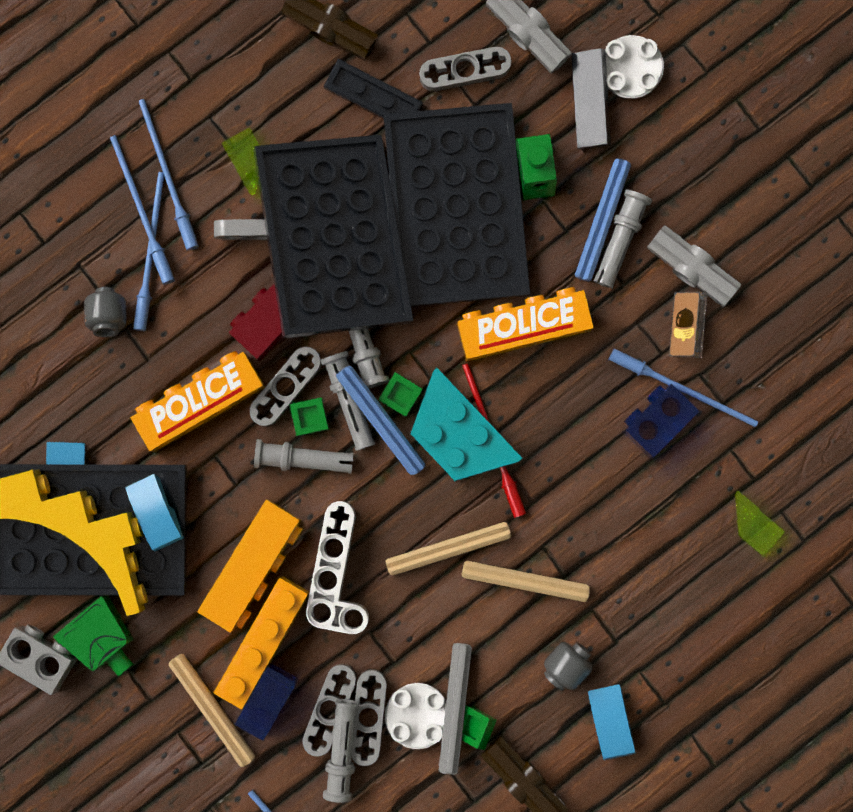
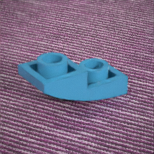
M152 474L125 487L138 523L154 552L184 538L175 510L168 505L160 478L157 475Z
M620 684L588 691L603 759L608 760L636 754Z

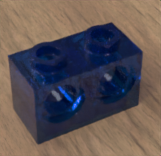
M672 384L666 386L665 389L659 385L646 398L650 404L642 412L638 408L635 409L624 421L628 426L622 432L650 459L654 458L699 412ZM665 399H672L677 404L678 410L673 417L665 415L662 411V403ZM642 422H649L654 426L655 435L651 440L643 439L640 436L639 426Z
M269 664L234 725L264 741L299 679L274 664Z

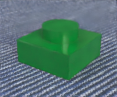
M395 372L378 401L407 417L423 389Z
M322 397L290 404L296 436L329 430Z
M465 705L462 741L476 749L485 750L497 719L474 706Z

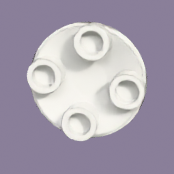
M628 35L608 43L605 49L606 82L608 89L612 93L623 98H640L649 94L658 86L664 71V61L661 52L657 48V44L653 40L641 36Z
M412 683L399 688L390 697L385 710V723L391 737L399 744L411 749H424L439 742L443 734L446 699L436 688L423 683Z

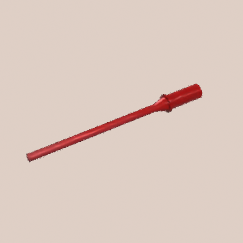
M464 364L462 366L478 411L489 422L469 364ZM506 466L500 467L502 474L501 488L504 489L514 518L525 515L526 511L515 484L517 482L509 475Z

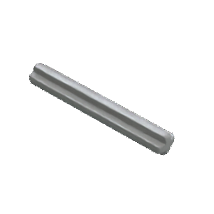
M455 643L452 647L438 769L442 774L455 775L458 773L472 647L468 644Z

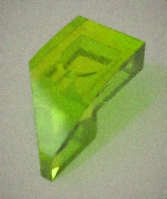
M249 127L222 142V145L250 195H253L258 184L253 149L255 146H259Z
M737 491L735 501L738 535L762 557H765L785 534V531L763 514L759 507Z

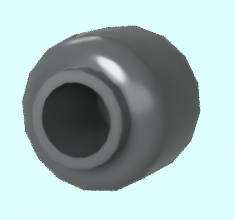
M97 288L94 293L89 294L84 300L85 326L98 337L116 336L126 326V299L121 294L116 293L113 288Z
M561 642L545 659L544 667L546 671L544 675L561 691H564L565 688L575 690L592 672V664L588 660L591 653L579 642H576L574 645L568 642Z

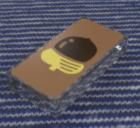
M674 292L670 357L702 358L707 293Z

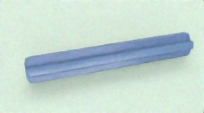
M616 158L613 162L575 272V277L580 280L589 282L593 277L631 167V163L626 160Z
M347 366L336 375L338 381L410 475L419 473L425 467L424 461L353 367Z

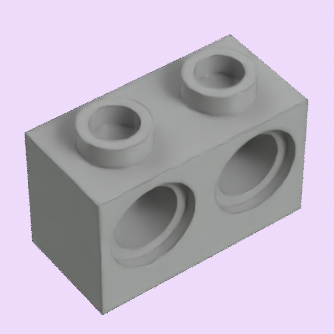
M27 624L26 627L23 625L15 627L0 651V666L50 695L57 693L77 658L56 640L53 644L43 638L44 632L30 624ZM21 640L28 642L31 647V653L27 658L21 656L18 652L17 647ZM48 657H54L59 663V670L56 674L48 672L45 667Z

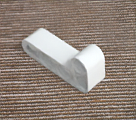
M344 501L332 503L325 512L306 617L309 623L317 628L357 634L366 628L369 621V613L359 603L340 600L356 519L354 508ZM340 506L345 507L344 513L349 514V520L342 521L340 529L347 530L346 537L339 533L328 534L329 527L336 529L337 519L332 517L333 511H339ZM330 539H338L342 542L343 552L339 557H332L327 554L326 543ZM331 571L336 575L337 584L334 588L326 589L321 586L319 577L322 572ZM324 603L330 608L331 615L328 620L319 621L314 617L313 609L316 604ZM352 609L358 610L363 616L362 624L358 627L349 626L345 621L347 611Z

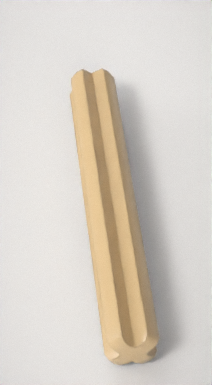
M502 522L388 558L386 566L390 575H396L510 539L511 532L508 524Z
M465 561L462 569V577L466 579L586 602L590 593V586L587 584L472 561Z
M179 654L169 662V667L238 765L240 767L248 765L254 760L255 754L185 655Z

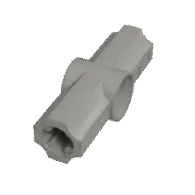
M522 0L486 1V6L508 28L507 31L514 42L523 50H529L551 74L557 71L571 56L572 52L551 32L548 22L535 8H529Z
M665 225L647 246L648 250L673 268V273L679 279L693 288H699L722 307L727 304L741 286L737 280L715 264V260L710 254L697 245H690Z

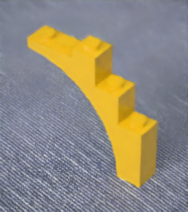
M40 469L0 478V519H17L35 523L65 535L86 550L104 569L118 591L127 616L145 610L144 604L148 602L146 590L143 584L138 585L135 573L139 571L138 560L135 553H130L128 548L129 546L141 543L139 537L143 536V531L137 518H134L133 512L94 522L93 515L97 514L96 505L93 497L87 496L86 490L48 500L47 494L50 493L49 482L45 474L41 475Z

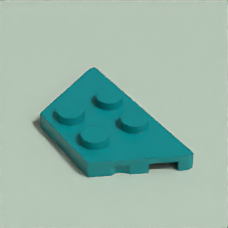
M436 368L432 373L410 434L454 481L520 462L523 459L521 455L454 384Z

